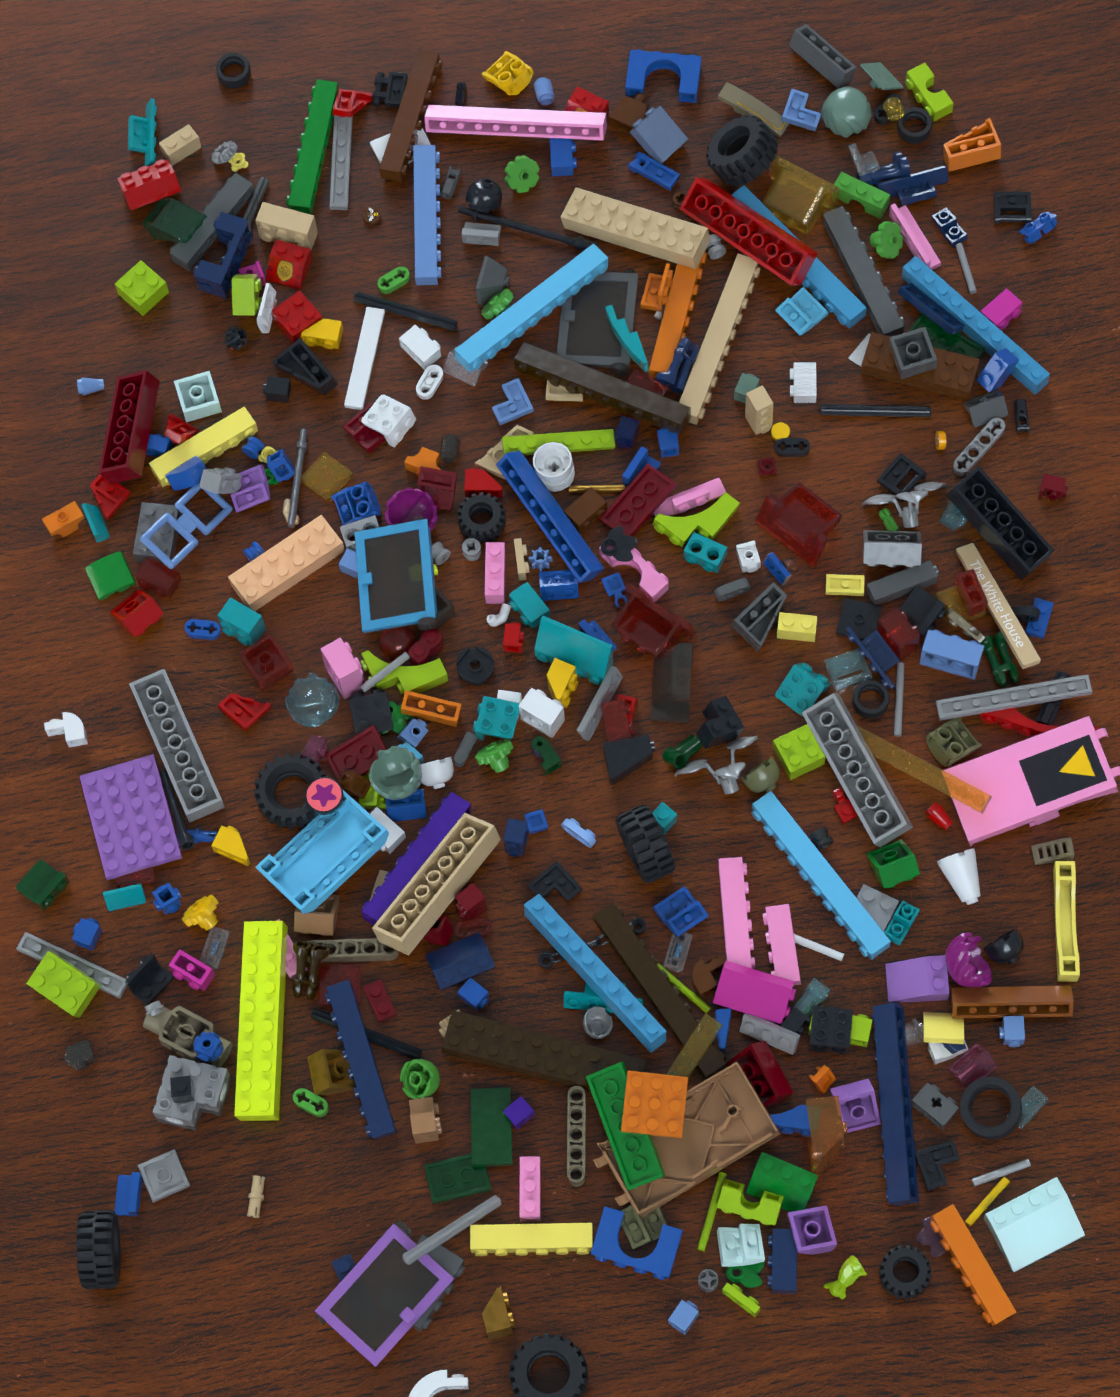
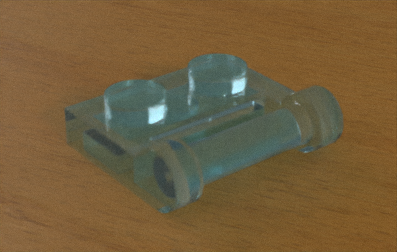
M857 649L824 660L836 692L842 690V687L863 680L873 679L865 658ZM858 670L863 672L842 680L838 679V677Z

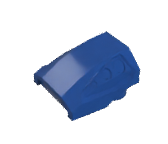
M366 481L352 487H347L331 496L341 518V526L374 515H381V507L376 493Z

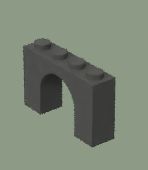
M422 1235L417 1245L428 1239V1237ZM441 1245L427 1253L454 1280L456 1277L460 1278L466 1268L462 1258ZM454 1280L414 1323L412 1328L420 1333L423 1329H428L433 1320L431 1316L435 1311L438 1312L444 1303L442 1301L445 1294L449 1295L453 1290ZM389 1286L378 1304L382 1309L403 1321L399 1315L404 1309L409 1307L413 1310L422 1299H410Z

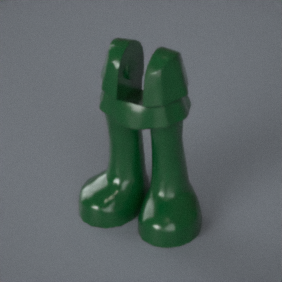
M999 632L993 639L991 635L985 636L980 644L984 645L983 652L991 664L992 674L995 676L996 682L1001 688L1007 687L1004 672L1007 671L1013 685L1019 683V671H1017V667L1010 656L1008 643L1003 634ZM994 644L1001 656L1003 665H1000L999 660L994 650Z

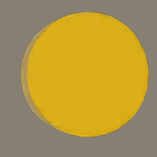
M776 423L771 429V436L775 441L781 438H789L790 428L785 423Z

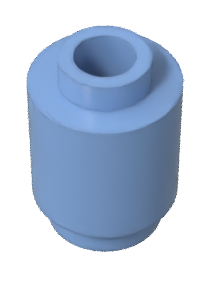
M545 77L538 78L534 83L537 101L543 106L550 105L554 102L555 97L551 80Z

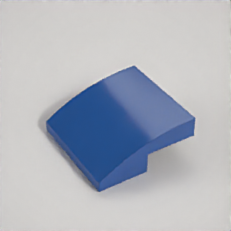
M685 886L652 908L676 937H679L709 917L698 900L695 901Z

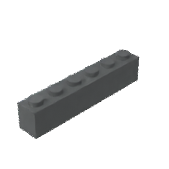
M237 173L228 178L222 190H219L212 202L204 207L203 213L194 219L189 230L184 231L179 242L171 247L170 256L172 261L190 272L219 236L214 228L216 217H219L221 212L236 216L253 195V183Z

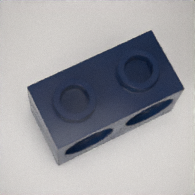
M508 818L503 839L505 853H508V855L513 857L525 855L529 836L527 822Z

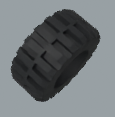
M743 115L741 118L736 117L733 121H728L724 124L723 128L717 131L716 135H713L711 143L708 144V151H706L707 163L727 185L739 186V184L745 185L747 182L754 181L756 177H760L765 170H768L770 163L775 159V154H777L778 142L776 136L759 117Z
M639 805L618 815L615 819L617 829L627 853L643 882L651 883L673 873L676 868L673 855L647 805Z
M112 1210L83 1211L78 1216L76 1230L77 1268L80 1284L85 1289L114 1288L119 1284L121 1272L120 1230L117 1214Z
M544 1333L543 1336L538 1337L536 1335L532 1337V1340L523 1342L522 1347L516 1350L514 1358L510 1363L509 1378L515 1397H582L586 1392L588 1384V1367L580 1348L577 1345L575 1346L570 1339H564L562 1335L558 1334L551 1336L549 1333ZM546 1356H554L561 1359L568 1369L566 1385L560 1391L551 1394L539 1392L530 1381L532 1365L538 1359Z

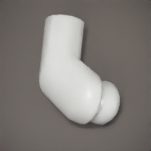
M502 604L499 614L488 615L487 622L489 625L496 627L505 623L511 606Z

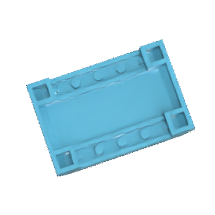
M344 790L343 804L335 810L336 812L329 815L316 816L274 857L269 854L256 866V869L303 914L312 912L385 845L389 836L387 829Z

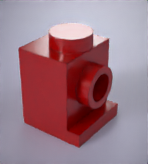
M517 622L505 623L504 652L523 653L524 632H521V624Z

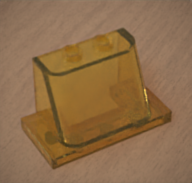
M775 155L771 169V179H773V182L762 203L779 220L786 223L787 226L796 228L808 235L826 207L831 210L837 207L839 187Z

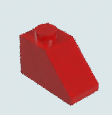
M479 468L465 469V498H472L471 494L474 493L477 496L479 492H483L484 495L489 493L492 498L494 496L503 498L502 486L485 470Z

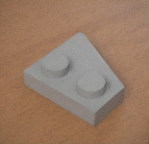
M863 884L857 896V900L884 932L899 901Z

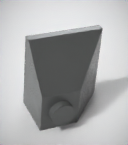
M488 256L484 258L476 285L477 303L481 306L497 293L503 291L505 287H509L510 283L507 269Z

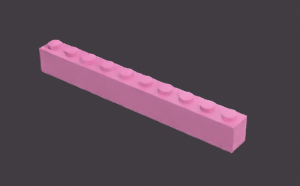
M428 105L425 114L426 132L604 140L607 129L606 113Z

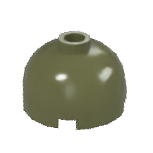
M770 757L769 760L766 759L749 770L750 774L747 776L744 774L741 780L753 792L766 791V793H769L776 788L775 783L779 780L780 770L773 757Z

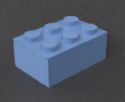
M928 630L921 652L920 664L975 680L984 645L973 640H963L956 635H945L939 630Z

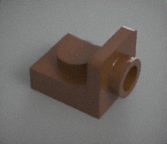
M347 770L344 771L339 779L343 790L350 792L359 799H365L371 786L368 779L356 772Z

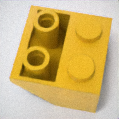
M554 658L547 673L548 689L552 699L558 700L564 708H567L571 699L569 697L571 691L574 692L579 682L577 681L576 666Z

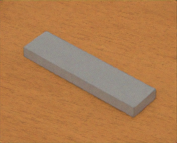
M611 666L577 729L584 740L589 741L623 679L617 667Z

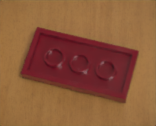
M647 464L600 517V521L610 529L621 526L624 532L623 535L633 537L677 485L667 476Z

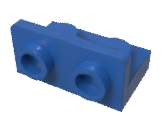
M571 570L539 572L542 601L579 598L578 580Z
M585 619L578 623L580 632L613 645V652L617 649L616 645L594 620L589 624Z

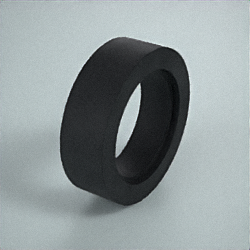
M983 1077L972 1082L963 1092L960 1101V1113L963 1121L972 1133L983 1139L996 1140L1008 1136L1016 1129L1022 1117V1103L1017 1091L1010 1083L998 1077ZM998 1090L1009 1098L1011 1104L1010 1113L1002 1124L987 1127L979 1124L973 1118V1101L983 1091Z

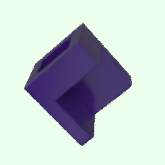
M522 1096L503 1111L513 1123L515 1130H518L535 1116L534 1110Z

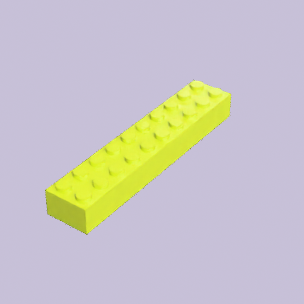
M283 921L244 922L234 1115L240 1121L279 1120L288 927Z

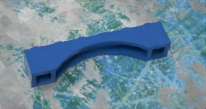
M799 1105L792 1110L770 1115L778 1130H781V1133L793 1134V1132L801 1133L804 1137H813V1135H818L821 1107Z

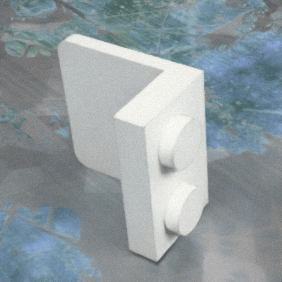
M381 395L361 421L367 427L383 434L388 444L395 448L406 432L414 425L416 418L410 407L386 395Z

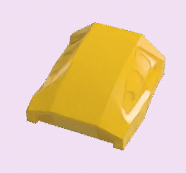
M505 51L490 68L481 74L483 78L505 91L507 95H518L530 83L533 70L516 55Z

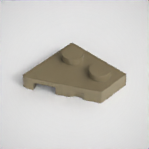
M950 607L946 613L949 617L948 621L955 627L959 625L964 629L962 632L970 639L973 637L981 643L985 636Z

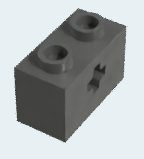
M926 1083L912 1100L911 1106L943 1130L957 1114L959 1108L952 1098H946L942 1095V1091L936 1085ZM933 1103H940L939 1107H932Z

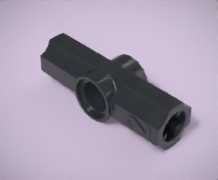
M1057 671L1053 680L1069 678L1071 676L1063 671ZM1063 699L1058 700L1057 703H1043L1035 722L1052 726Z

